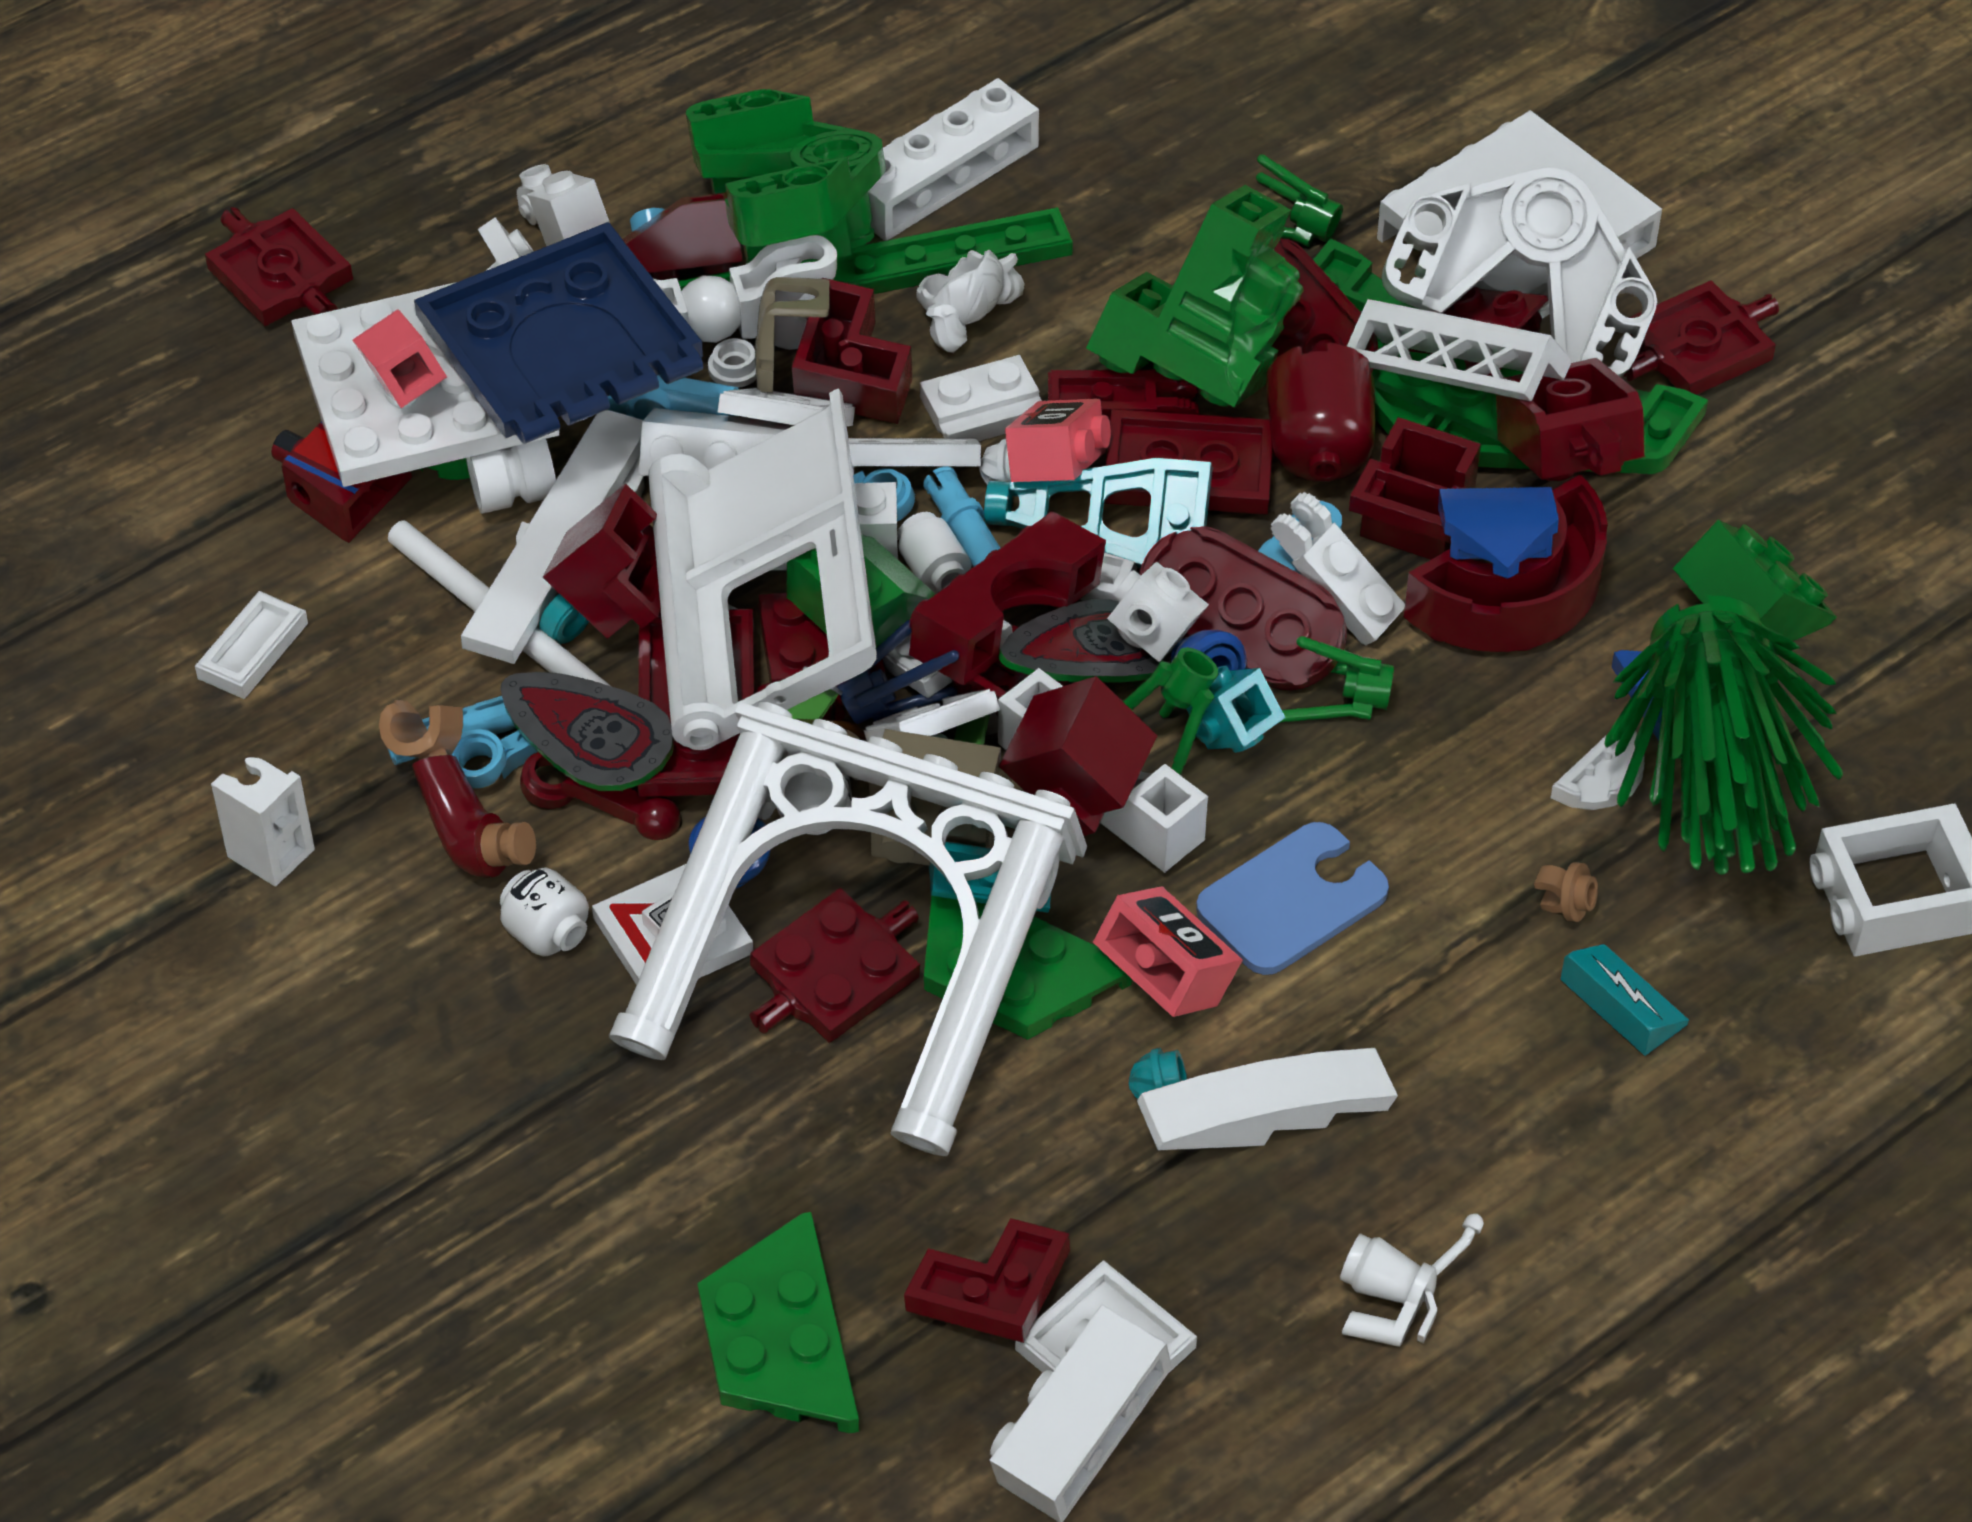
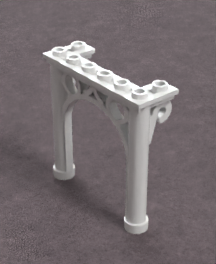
M739 701L735 709V714L739 720L737 724L740 732L739 738L626 1012L618 1013L609 1038L616 1044L637 1054L657 1060L666 1059L732 894L749 867L767 851L793 837L820 830L854 829L889 837L914 849L936 866L955 891L962 912L963 941L961 952L890 1132L893 1137L911 1147L934 1155L948 1156L957 1134V1130L953 1127L954 1121L1036 909H1041L1050 896L1057 876L1059 860L1073 864L1076 855L1083 857L1087 849L1075 809L1070 807V802L1066 798L1054 792L1037 790L1035 795L1014 789V784L1011 781L994 773L981 772L979 777L957 771L958 767L956 764L937 755L926 754L922 760L903 754L902 748L897 744L880 737L873 736L869 737L868 742L847 736L845 729L830 721L815 719L813 724L793 719L792 714L788 710L773 703L760 702L758 707ZM800 773H813L816 776L829 779L833 785L831 795L827 801L819 806L799 812L785 798L786 784L792 777L799 776ZM842 774L882 786L883 789L875 795L866 798L852 797L851 807H845L848 789ZM911 796L948 808L938 815L933 823L932 838L924 833L928 829L925 821L912 812L910 806ZM775 808H777L783 817L767 824L751 835L757 818L767 820ZM894 809L897 818L886 814ZM962 824H972L978 828H985L995 836L994 846L983 858L955 862L945 848L946 837L949 832ZM1005 826L1015 829L1012 838L1008 837ZM999 870L980 918L975 898L967 881L991 876Z

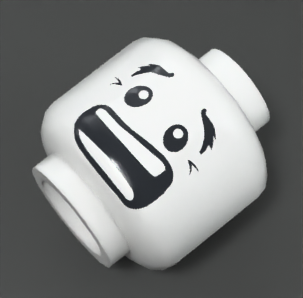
M549 868L522 871L515 875L503 889L500 897V920L503 927L532 953L544 957L557 953L560 950L569 951L576 947L585 936L587 931V924L585 922L588 918L589 910L587 899L580 890L558 872Z

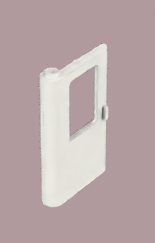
M839 388L829 393L830 405L826 409L709 470L697 459L684 454H670L661 457L652 463L649 469L651 508L657 513V517L653 521L671 730L676 742L694 750H706L740 733L737 728L739 720L735 714L738 697L728 610V596L730 592L736 587L811 549H817L829 656L782 681L769 684L765 689L740 702L758 707L760 702H769L788 710L865 672L876 661V644L844 401Z

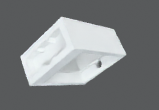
M1955 803L1822 828L1816 853L1810 857V872L1815 886L1818 889H1824L1831 904L1830 914L1835 931L1838 935H1845L1854 957L1972 934V837ZM1926 850L1946 893L1872 906L1853 864Z

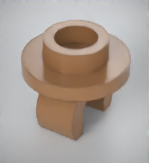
M1573 862L1567 871L1558 866H1542L1534 882L1535 889L1546 890L1540 903L1541 909L1551 913H1562L1567 921L1579 922L1585 916L1586 911L1590 912L1595 907L1598 896V883L1596 877L1591 876L1590 870L1585 863Z

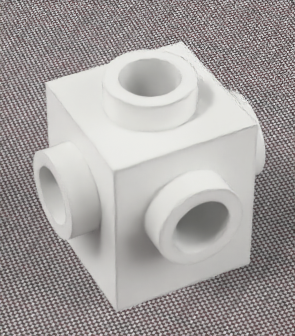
M1156 561L1142 575L1133 570L1123 580L1112 595L1120 603L1107 619L1117 627L1120 636L1127 643L1137 648H1143L1160 662L1181 641L1209 604L1190 589L1188 581L1180 573L1171 568H1164Z

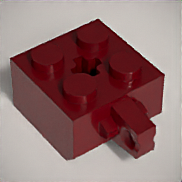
M1598 358L1571 363L1564 380L1542 376L1532 401L1496 394L1498 440L1542 480H1566L1571 478L1575 472L1588 469L1598 475L1621 471L1624 461L1645 457L1644 414L1638 392ZM1524 373L1504 377L1503 379L1520 382Z

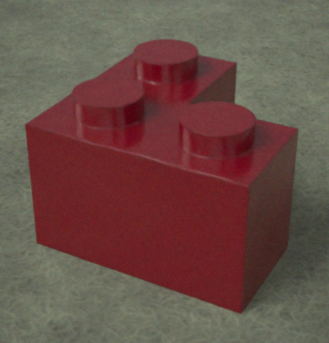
M828 279L829 315L827 317H808L792 365L794 394L830 400L829 393L839 388L843 395L844 403L852 404V407H855L854 414L898 424L912 383L911 346L871 337L876 324L874 289Z

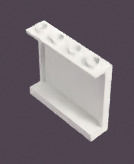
M1530 110L1512 122L1502 124L1495 132L1479 142L1466 146L1459 154L1441 165L1428 169L1421 177L1403 188L1390 192L1380 203L1377 239L1383 243L1396 235L1413 201L1423 195L1472 182L1471 186L1544 167L1568 170L1582 179L1596 198L1624 249L1626 250L1630 247L1636 259L1656 247L1662 208ZM1420 212L1414 217L1416 228L1424 235H1436L1443 229L1441 219L1433 212ZM1514 254L1507 257L1475 285L1480 289L1497 291L1518 290L1522 293L1547 295L1548 297L1546 267L1527 264ZM1549 297L1548 301L1538 310L1542 319L1550 314Z

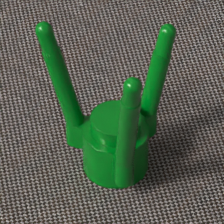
M1260 154L1257 157V162L1288 185L1262 172L1256 175V180L1295 203L1290 214V221L1297 224L1296 229L1283 227L1285 231L1281 238L1294 240L1307 247L1310 246L1313 238L1325 243L1328 242L1339 225L1343 213V205L1329 199V194L1310 186L1266 155Z
M1304 636L1297 638L1296 643L1299 647L1338 661L1331 672L1345 676L1342 697L1352 698L1353 701L1352 704L1285 709L1282 710L1285 719L1279 723L1340 717H1357L1370 720L1372 708L1387 710L1394 673L1393 665L1382 664V660L1362 657Z
M1189 647L1181 648L1171 663L1161 661L1153 674L1123 701L1133 710L1156 688L1162 686L1161 693L1166 701L1159 711L1161 717H1169L1175 707L1187 709L1192 706L1171 767L1179 775H1181L1188 759L1204 712L1214 699V695L1209 688L1218 676V668L1213 660L1203 652Z

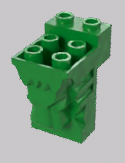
M1243 185L1212 203L1174 285L1172 286L1151 273L1145 272L1111 292L1086 349L1100 356L1099 361L1105 367L1119 373L1129 372L1133 374L1148 363L1153 362L1154 369L1158 373L1173 380L1180 381L1184 379L1201 389L1200 394L1208 401L1219 406L1231 405L1236 407L1267 384V370L1278 354V350L1272 347V345L1284 329L1283 320L1299 301L1304 291L1303 286L1298 282L1300 273L1297 268L1274 251L1285 231L1283 227L1291 209L1247 185Z

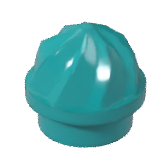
M1155 1048L1133 1065L1128 1084L1137 1099L1144 1092L1188 1079L1180 1052L1174 1050L1164 1053L1161 1048Z

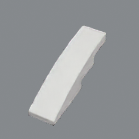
M1366 1048L1316 1052L1265 1060L1216 1071L1144 1092L1140 1095L1137 1102L1157 1149L1176 1150L1264 1146L1274 1130L1327 1128L1336 1113L1388 1111L1398 1095L1376 1049Z

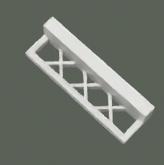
M1370 299L1367 300L1347 344V347L1354 348L1368 358L1370 368L1526 401H1532L1542 376L1564 380L1572 363V360L1551 335ZM1373 332L1382 343L1387 344L1375 352L1365 350ZM1408 349L1433 354L1421 361L1412 360ZM1458 358L1478 362V364L1463 371L1457 369L1453 359ZM1499 368L1522 371L1524 374L1520 382L1503 379Z

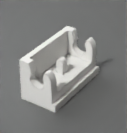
M249 757L245 759L246 768L251 774L261 777L257 783L243 785L237 778L221 774L211 783L227 857L276 887L315 850L301 777L293 771L287 775L260 758Z

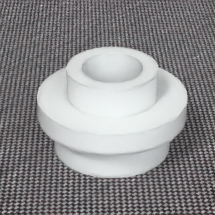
M738 338L727 339L717 344L708 360V372L711 379L717 384L734 387H744L753 383L757 378L755 349L752 344Z

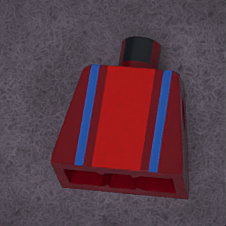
M322 421L306 438L290 430H284L276 437L272 446L271 454L273 459L282 463L281 467L286 494L291 503L348 543L412 478L411 471L343 487Z

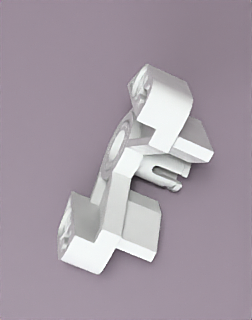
M1544 167L1471 186L1472 182L1423 195L1413 201L1404 217L1382 272L1383 287L1390 296L1418 309L1443 314L1507 257L1514 254L1527 264L1546 267L1551 336L1569 356L1572 363L1592 358H1598L1602 362L1603 354L1596 350H1602L1611 340L1614 331L1624 333L1614 350V356L1620 360H1615L1609 368L1620 377L1629 370L1636 359L1657 305L1656 293L1630 247L1626 250L1624 249L1596 198L1582 179L1568 170ZM1420 212H1433L1441 219L1443 229L1436 235H1424L1416 228L1414 217ZM1412 248L1423 251L1414 273L1420 278L1414 277L1409 284L1399 281L1401 272L1396 268L1402 269L1405 266ZM1623 293H1630L1638 297L1642 304L1641 316L1628 318L1620 314L1616 307V297Z

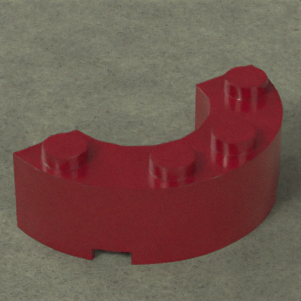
M1581 474L1553 489L1552 492L1559 521L1558 532L1553 534L1552 555L1547 558H1527L1519 562V573L1508 579L1494 574L1492 564L1473 559L1457 560L1450 557V549L1410 571L1403 617L1436 641L1477 651H1527L1564 635L1573 629L1589 612L1599 590L1607 544L1608 523L1603 504L1597 493Z

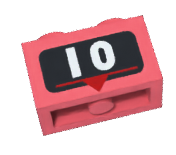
M1100 399L1038 401L1005 428L1011 482L1075 480L1082 474L1083 469H1087L1102 456L1110 444L1111 428L1108 417L1102 415Z
M1163 886L1117 895L1093 941L1104 954L1172 1017L1217 1007L1243 961L1242 958Z

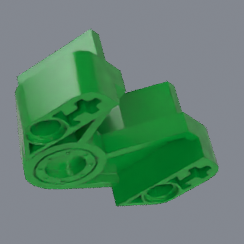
M772 89L753 90L702 101L690 106L686 110L694 163L702 178H710L713 194L727 193L725 206L728 224L738 242L744 245L746 264L752 261L759 251L767 245L807 236L819 235L829 240L837 251V259L852 256L851 248L865 245L874 238V228H871L870 223L872 221L868 191L886 172L882 139L878 136L857 129L814 121L810 97ZM806 259V260H803L801 263L816 262V261H819V260H818V259Z

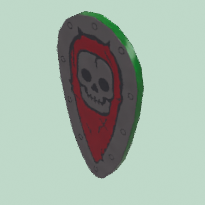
M1090 599L1038 616L1011 633L999 652V660L1005 667L1027 675L1040 668L1056 681L1079 682L1095 676L1102 682L1147 680L1160 663L1143 648H1137L1127 643L1120 636L1117 627L1107 619L1120 603L1112 599ZM1172 650L1161 661L1171 663Z
M547 672L516 673L505 678L501 684L500 690L505 709L515 728L555 768L580 785L598 791H622L643 784L658 774L673 754L675 739L672 736L668 715L653 702L628 691L580 677Z

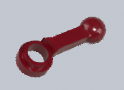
M539 752L532 754L523 765L520 776L521 791L527 800L538 807L546 809L560 808L568 804L575 797L635 825L637 831L643 837L650 840L667 839L674 835L680 827V811L676 804L667 797H638V792L631 788L622 791H598L580 785L567 775H565L566 780L560 784L545 783L539 779L535 771L540 767L553 765Z

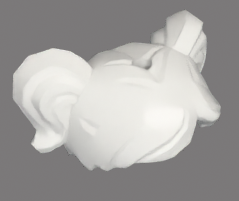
M970 250L967 258H960L958 264L950 270L948 276L938 273L927 276L922 280L919 288H917L916 297L917 301L926 309V315L932 318L930 335L938 347L947 352L954 353L967 341L965 325L981 320L996 304H1008L1023 295L1025 283L1021 275L1013 267L1018 260L1016 254L1011 253L1007 257L998 260L991 250L985 251L984 255Z

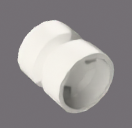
M546 439L466 458L474 496L481 514L512 507L515 497L521 496L527 503L544 500L556 481Z

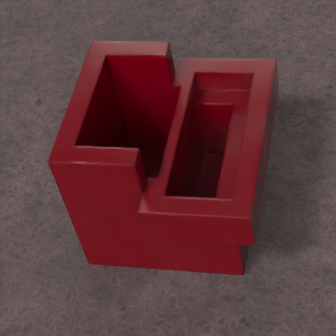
M1398 417L1382 446L1381 462L1370 458L1350 495L1349 511L1362 515L1360 536L1428 559H1433L1449 550L1451 536L1444 533L1438 511L1439 489L1475 488L1481 444Z
M626 483L566 532L542 577L607 639L632 619L643 629L657 618L661 611L654 531L650 525L656 519L657 513Z
M1095 676L1034 695L998 767L1026 793L1035 795L1037 790H1047L1066 798L1070 802V807L1075 809L1082 833L1086 836L1096 832L1104 813L1124 808L1157 735Z

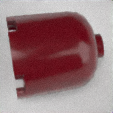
M1337 343L1325 344L1326 351H1312L1302 354V347L1292 348L1277 357L1267 370V401L1274 453L1280 464L1287 471L1298 478L1313 482H1331L1346 478L1357 472L1373 452L1375 439V382L1370 371V363L1367 357L1354 348Z

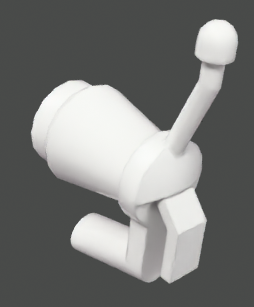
M1474 1213L1468 1215L1462 1225L1465 1229L1462 1237L1432 1266L1425 1262L1422 1266L1418 1265L1380 1237L1371 1239L1359 1234L1347 1256L1340 1280L1352 1285V1288L1357 1293L1403 1303L1404 1306L1397 1320L1352 1311L1344 1325L1342 1334L1400 1347L1417 1312L1425 1301L1428 1314L1417 1336V1341L1424 1344L1437 1315V1307L1433 1297L1437 1275L1471 1244L1475 1234H1480L1484 1224L1482 1217Z

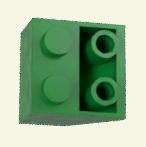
M1717 520L1672 568L1703 604L1708 603L1707 595H1722L1742 600L1759 613V619L1763 626L1782 634L1792 641L1830 625L1837 618L1823 602L1828 594L1822 586L1805 573L1799 575L1790 565L1795 559L1792 553L1771 536L1765 541L1757 532L1745 524L1738 529Z

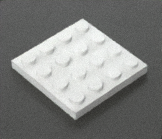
M454 283L291 320L294 337L343 487L523 444L516 435L509 438L503 436L416 316L414 299ZM397 309L401 311L423 337L447 378L403 408H400L377 380L352 341ZM559 430L531 442L559 436Z

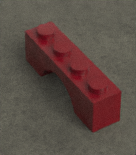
M1053 511L1032 526H1026L1017 537L1000 549L991 551L982 562L965 574L956 576L947 587L930 599L921 601L916 606L909 622L910 629L912 630L909 655L925 663L952 650L958 651L959 659L943 667L938 672L961 685H965L998 660L1004 614L1001 611L1024 604H1044L1060 608L1068 607L1100 585L1106 540Z

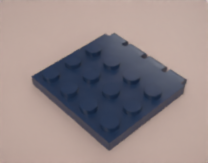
M609 222L414 299L416 316L503 436L509 438L516 435L523 444L559 430V416L563 418L567 425H572L608 410L610 403L607 396L609 395L620 405L658 389L659 381L657 375H660L666 384H670L703 370L701 339Z

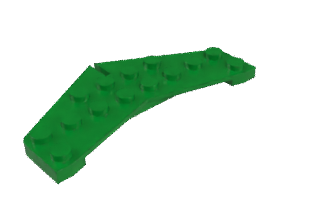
M1330 239L1313 259L1361 313L1368 299L1416 308L1390 296L1383 287L1382 279L1372 273L1373 262L1352 247ZM1377 338L1378 350L1387 345ZM1409 352L1412 360L1421 361L1431 355ZM1454 358L1457 369L1465 371L1466 365L1464 360ZM1507 368L1500 370L1503 378L1524 373ZM1373 369L1375 419L1388 435L1399 417L1480 443L1478 467L1530 469L1498 440L1496 394ZM1656 384L1651 392L1637 390L1644 414L1645 457L1624 461L1621 471L1614 473L1655 474L1665 470L1705 416L1708 399L1684 389Z

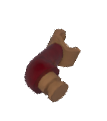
M395 700L394 703L387 705L380 714L379 729L381 739L386 747L396 755L418 757L419 761L413 763L412 768L442 846L455 866L474 876L493 878L499 876L505 869V866L530 864L536 853V837L533 828L526 822L512 823V825L504 823L498 815L488 813L483 808L467 780L457 757L451 755L462 736L463 707L429 706L430 724L427 731L420 714L408 701Z

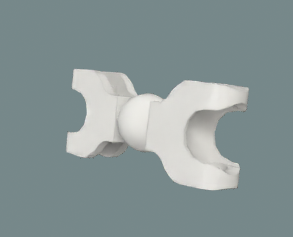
M812 235L767 245L746 265L729 268L730 282L721 277L703 275L689 282L681 291L677 278L654 280L701 341L717 343L731 336L738 327L742 339L746 340L756 338L760 300L763 289L770 279L789 277L827 278L833 280L837 270V251L833 244L823 236ZM806 259H818V260H819V261H816V262L801 263L803 260H806ZM776 290L775 302L811 300L815 296L806 293ZM775 316L774 345L788 350L798 349L808 317Z

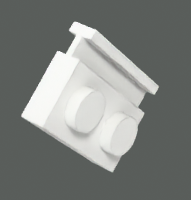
M1020 355L920 382V398L938 433H942L944 438L977 439L982 441L1003 435L1008 425L1036 402L1042 401L1039 397V389Z

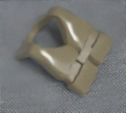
M776 277L770 279L765 285L759 305L755 344L757 389L762 393L773 394L775 316L827 317L829 315L828 279ZM776 290L816 296V298L811 300L775 302Z

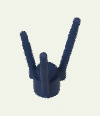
M909 619L876 647V661L872 667L837 685V688L843 692L840 695L841 700L853 721L859 725L871 718L875 722L916 706L920 708L942 701L943 698L955 696L958 690L954 686L939 690L929 698L919 694L891 702L896 699L895 691L957 661L960 656L958 651L952 650L890 680H888L881 669L871 673L870 670L911 635L912 630L909 626Z

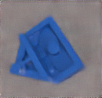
M1551 487L1439 489L1438 511L1444 533L1451 536L1450 557L1457 560L1484 559L1492 562L1493 573L1508 579L1519 573V562L1527 558H1547L1552 555L1553 534L1558 532L1559 518Z

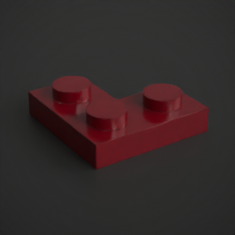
M1010 1218L987 1264L928 1248L904 1293L905 1310L1024 1343L1070 1252L1069 1233Z

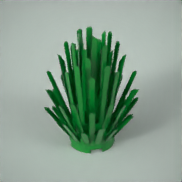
M1707 595L1708 603L1694 605L1681 611L1679 604H1676L1660 616L1655 623L1650 636V645L1624 668L1613 681V683L1623 682L1615 693L1614 699L1616 700L1625 697L1645 675L1605 737L1604 744L1607 748L1618 741L1615 749L1616 757L1625 752L1649 705L1634 741L1635 749L1617 795V804L1619 807H1623L1628 800L1662 708L1657 760L1649 794L1653 807L1661 801L1658 837L1660 849L1665 852L1669 844L1675 760L1681 758V836L1686 843L1690 844V862L1693 868L1699 870L1701 864V816L1706 854L1709 862L1713 858L1714 869L1718 874L1728 873V857H1733L1736 854L1734 829L1741 871L1743 873H1750L1755 869L1752 846L1757 845L1759 842L1765 868L1767 871H1772L1777 866L1778 861L1770 823L1773 830L1779 832L1785 855L1791 856L1796 850V844L1788 821V812L1768 742L1776 764H1781L1798 808L1802 812L1806 809V798L1801 786L1809 803L1820 807L1817 794L1775 698L1831 774L1838 780L1843 776L1841 767L1825 747L1824 739L1781 687L1778 680L1821 726L1832 729V723L1825 713L1837 714L1836 711L1819 695L1816 689L1777 655L1825 685H1836V682L1829 674L1792 651L1800 649L1799 645L1782 634L1763 626L1759 619V613L1742 600L1729 596Z

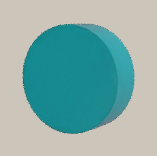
M558 594L544 610L539 622V629L557 643L565 644L576 638L585 629L589 621L563 596Z

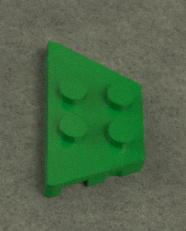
M931 896L924 967V990L942 999L962 948L963 918L958 899ZM976 902L981 918L986 903ZM1033 917L993 1024L1029 1040L1051 1028L1056 1020L1062 1017H1072L1091 1007L1093 996L1116 984L1123 990L1132 985L1134 981L1096 945L1039 918Z
M802 1213L697 1283L720 1403L724 1406L746 1411L766 1410L775 1417L800 1422L802 1415L836 1422L840 1432L856 1433L859 1432V1418L812 1213Z

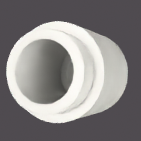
M920 512L909 517L900 526L897 536L901 555L913 574L935 594L947 587L956 576L965 574L971 569L969 556L944 519L936 517L931 512Z

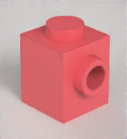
M399 309L352 340L377 380L400 408H403L447 378L423 337Z

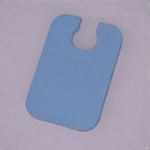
M1312 822L1302 826L1205 888L1198 896L1196 911L1200 921L1242 958V963L1255 973L1269 975L1282 971L1380 907L1386 901L1388 895V879L1370 860L1356 868L1354 875L1342 883L1328 882L1319 877L1315 870L1316 865L1321 860L1337 857L1347 851L1350 847V841L1330 824Z

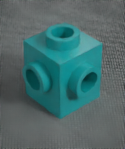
M1228 666L1218 667V676L1209 688L1214 695V699L1204 712L1196 737L1205 743L1207 749L1232 748L1235 753L1241 752L1259 743L1264 738L1263 733L1285 719L1260 668L1229 670ZM1192 706L1187 708L1189 715L1191 713Z

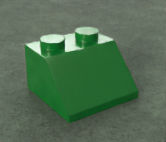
M861 534L875 644L878 647L911 618L914 609L921 601L930 599L935 593L877 540ZM814 548L787 562V598L827 634L817 549Z

